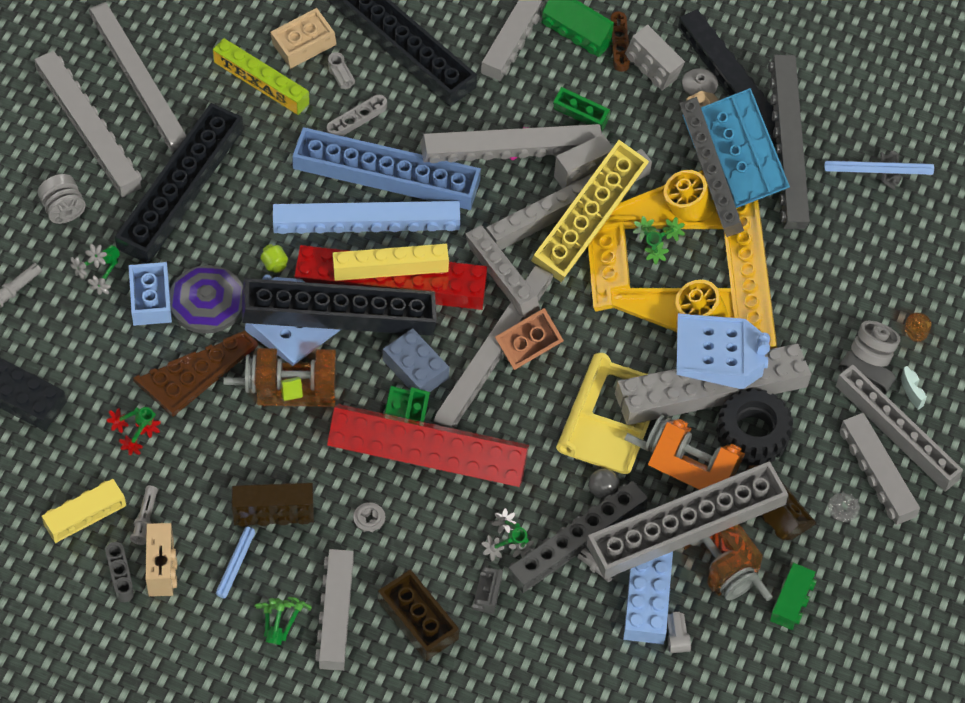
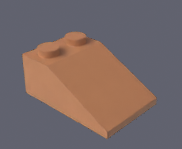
M545 308L495 336L514 370L564 341Z

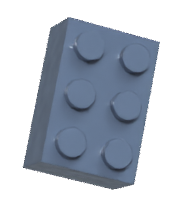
M413 328L383 348L384 363L409 389L413 387L431 392L449 379V366Z

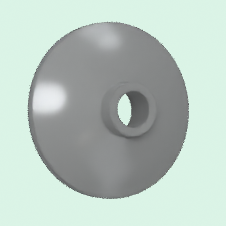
M697 68L688 71L684 75L682 86L690 96L700 91L714 94L718 87V80L712 72Z

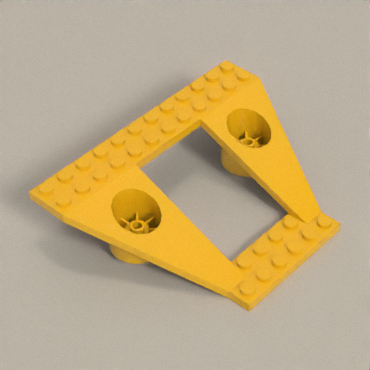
M682 170L672 175L665 185L619 203L588 246L593 308L595 312L615 308L677 332L678 314H686V310L692 309L688 313L690 315L741 318L749 321L762 333H768L770 336V349L777 348L759 201L757 200L736 208L744 229L743 232L726 237L724 232L731 288H717L712 282L707 280H694L685 284L682 288H630L625 229L638 228L634 221L641 223L642 216H644L647 222L651 219L654 220L651 225L652 227L663 229L664 227H669L666 219L673 223L674 218L677 217L678 224H685L681 229H723L703 170L698 172Z

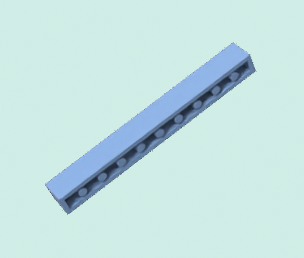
M460 202L273 204L274 233L280 234L460 230Z

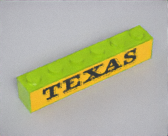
M225 38L213 48L215 64L295 114L299 115L309 105V91Z

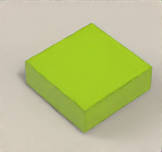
M300 377L280 381L282 399L284 401L303 397Z

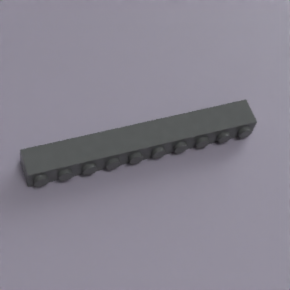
M774 55L768 63V72H771L769 87L772 89L771 105L774 106L772 112V121H775L773 136L776 138L777 143L775 144V151L790 188L780 191L779 205H782L780 221L783 222V229H805L810 220L796 55Z

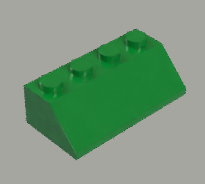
M548 0L542 13V23L546 27L553 29L559 35L566 37L575 45L581 46L597 57H600L611 45L613 21L578 0Z

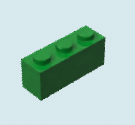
M563 87L560 88L553 101L554 110L587 125L600 124L602 132L611 117L610 109Z
M793 563L772 612L771 622L793 630L795 624L799 625L803 613L800 612L801 608L807 607L810 599L807 594L809 590H814L817 582L814 579L816 571Z

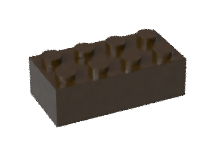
M313 483L232 486L234 525L247 527L249 525L268 526L269 524L288 525L290 523L305 525L314 523Z
M411 569L378 590V602L425 661H428L459 639V628Z

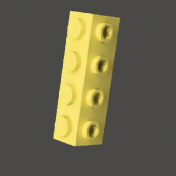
M114 479L104 481L98 487L83 492L81 496L73 500H67L62 506L48 510L42 515L44 526L53 541L57 543L125 507V497Z

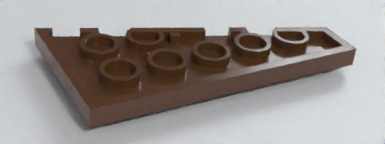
M246 331L223 339V342L219 344L209 345L205 347V350L197 353L195 351L173 360L162 368H154L143 376H135L133 381L174 417L245 358L246 355L257 348L258 342Z

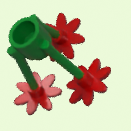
M136 407L134 411L121 415L119 408L115 413L112 410L109 411L111 418H108L106 421L113 423L111 431L117 428L120 433H123V427L129 426L124 420L136 415L135 425L139 428L133 438L130 439L125 435V440L119 439V443L122 444L120 449H128V455H132L133 452L137 455L141 454L138 449H142L143 446L137 444L139 435L147 432L148 437L151 438L152 431L160 433L156 426L160 425L161 421H153L156 414L148 407L141 409Z

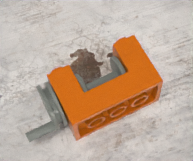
M661 415L656 421L647 442L627 433L624 439L646 451L652 449L651 453L653 454L648 463L649 466L699 490L735 476L745 453L741 452V448L734 444L718 447L713 456L690 446L689 443L692 437L690 431L692 428L687 426L688 423L681 419L671 421L670 418H667L665 420L664 415ZM687 452L708 462L709 465L706 466L684 454Z

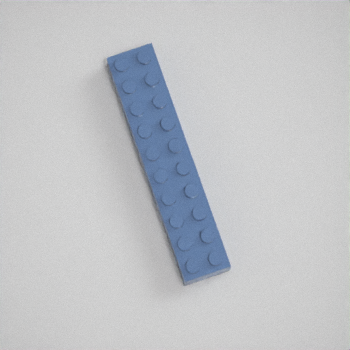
M304 127L292 156L293 169L428 201H459L460 208L467 210L472 208L480 183L481 168L448 161H440L438 163L424 162L421 154Z

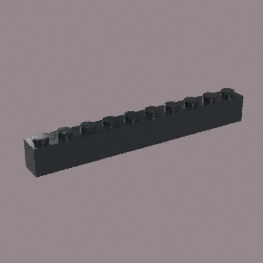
M698 9L679 17L678 29L708 69L716 76L718 82L729 96L751 88L775 148V144H777L776 138L773 136L775 121H772L774 106L767 101L763 91L757 88L753 78L748 76L743 65L738 63L733 52L728 50L725 42L719 38L716 30L709 25L706 17Z

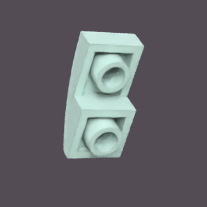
M906 366L901 375L902 385L909 400L919 410L924 406L927 396L921 388L917 387L920 379L916 372Z

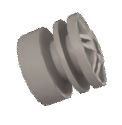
M58 174L45 180L38 188L37 193L40 201L53 223L61 224L72 221L85 210V201L78 191L74 178L70 175Z

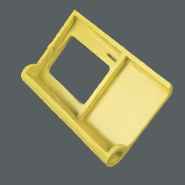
M596 353L591 360L556 448L564 455L621 474H629L640 447L624 439L627 433L643 440L650 421L636 423V425H626L593 413V409L608 375L629 379L648 374L612 363L605 353Z

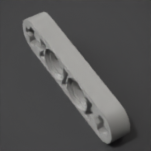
M375 95L332 120L327 125V133L344 136L383 113L387 109L386 97ZM361 110H367L369 111V114L361 115L359 112ZM351 118L354 120V123L347 124L345 120Z

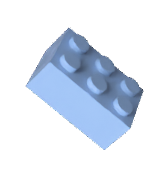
M167 262L129 265L133 326L171 323Z

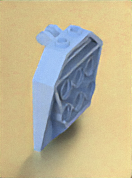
M268 274L262 278L264 280L305 282L302 279L274 277L272 279ZM245 323V331L292 366L340 331L339 329L297 328L294 326Z
M678 314L676 375L744 389L762 377L764 368H768V357H765V354L770 351V336L768 333H762L746 319Z

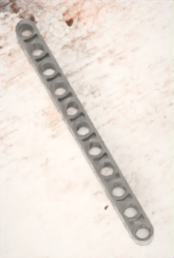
M104 2L89 8L94 24L171 152L176 151L186 138V134L108 4Z
M535 266L525 280L537 295L538 301L550 285L553 274ZM512 303L509 304L438 410L434 423L454 429L503 356L504 352L495 336L524 320Z

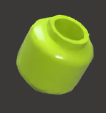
M270 244L263 248L260 259L269 272L279 273L287 267L288 257L280 245L273 246Z

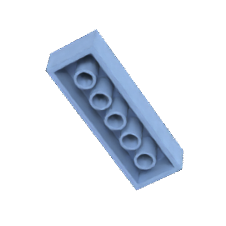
M673 551L630 569L623 640L664 644L667 629Z

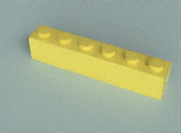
M447 244L333 252L334 279L339 281L448 272L449 257Z

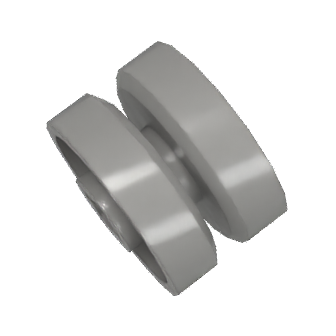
M864 321L858 330V336L855 337L851 345V350L859 359L874 366H887L894 356L893 352L900 343V336L885 324L877 321Z

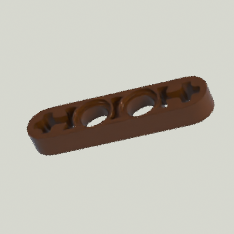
M617 11L611 15V21L614 22L612 34L613 66L617 71L624 72L628 70L630 60L625 54L629 46L627 17L623 12ZM617 19L620 20V25H618V26H617ZM622 32L624 36L618 37L615 33ZM623 46L625 50L619 51L616 47ZM621 57H623V64L620 63Z

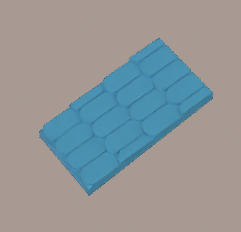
M751 88L701 107L736 208L790 188Z

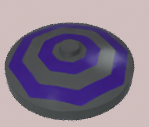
M204 265L191 268L182 273L171 286V313L181 326L190 331L202 334L223 331L232 326L242 315L243 285L236 275L219 266Z

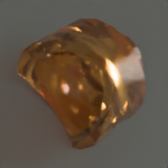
M922 313L909 315L904 326L907 335L915 342L925 340L931 329L929 317Z

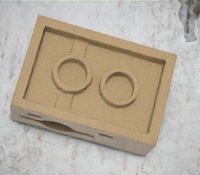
M317 8L270 32L273 46L290 69L336 45L335 32Z
M171 523L147 524L146 584L148 595L173 596V588H177L176 549H174Z

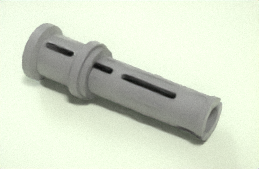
M33 263L13 281L2 285L0 289V308L3 307L7 300L13 299L18 290L42 273L39 265Z
M146 486L139 516L133 523L135 527L133 534L130 535V541L138 545L146 544L147 524H151L150 518L158 492L155 486ZM148 500H149L150 502H149V505H148V509L145 510V509H146L147 502H148Z

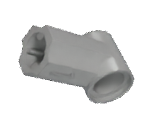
M338 52L330 54L328 58L329 73L334 76L341 89L351 88L355 84V79L344 62V56Z
M672 612L668 614L669 653L690 652L691 641L690 635L686 630L684 613Z

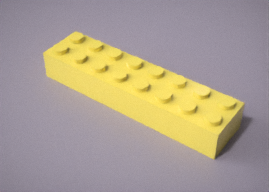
M618 140L536 251L531 261L540 268L552 273L553 277L562 283L646 168L649 161Z

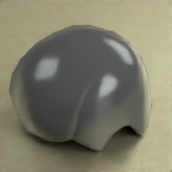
M599 469L590 476L588 487L594 496L604 499L606 496L613 495L618 491L620 480L612 470Z

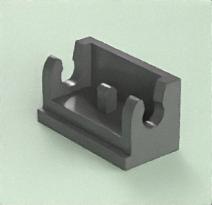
M483 568V571L480 573L472 610L490 614L495 613L503 576L502 569Z

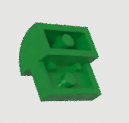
M391 386L384 414L424 422L430 392L413 387L409 391Z

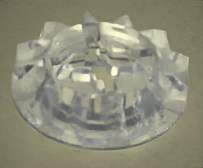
M843 491L840 494L835 493L830 498L828 510L835 519L847 522L857 517L860 505L858 499H855L852 493L845 494ZM843 501L848 506L845 512L843 506H840Z

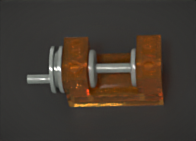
M257 348V355H253V358H250V355H246L245 378L224 377V385H245L246 393H249L250 389H252L253 393H257V405L335 407L336 350L316 349V363L315 360H312L311 363H296L292 366L289 363H282V360L278 359L277 349ZM300 377L303 397L284 401L282 399L280 381Z
M739 524L683 547L685 550L704 542L716 558L709 566L710 572L707 583L710 589L715 591L718 596L723 594L726 600H733L746 593L755 585L766 601L773 598L758 575L763 555Z

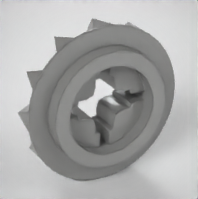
M364 503L356 508L353 519L357 528L362 529L363 532L370 531L373 533L374 530H380L381 526L385 523V512L382 507L375 503ZM372 512L374 520H370V522L366 523L365 517L371 515Z

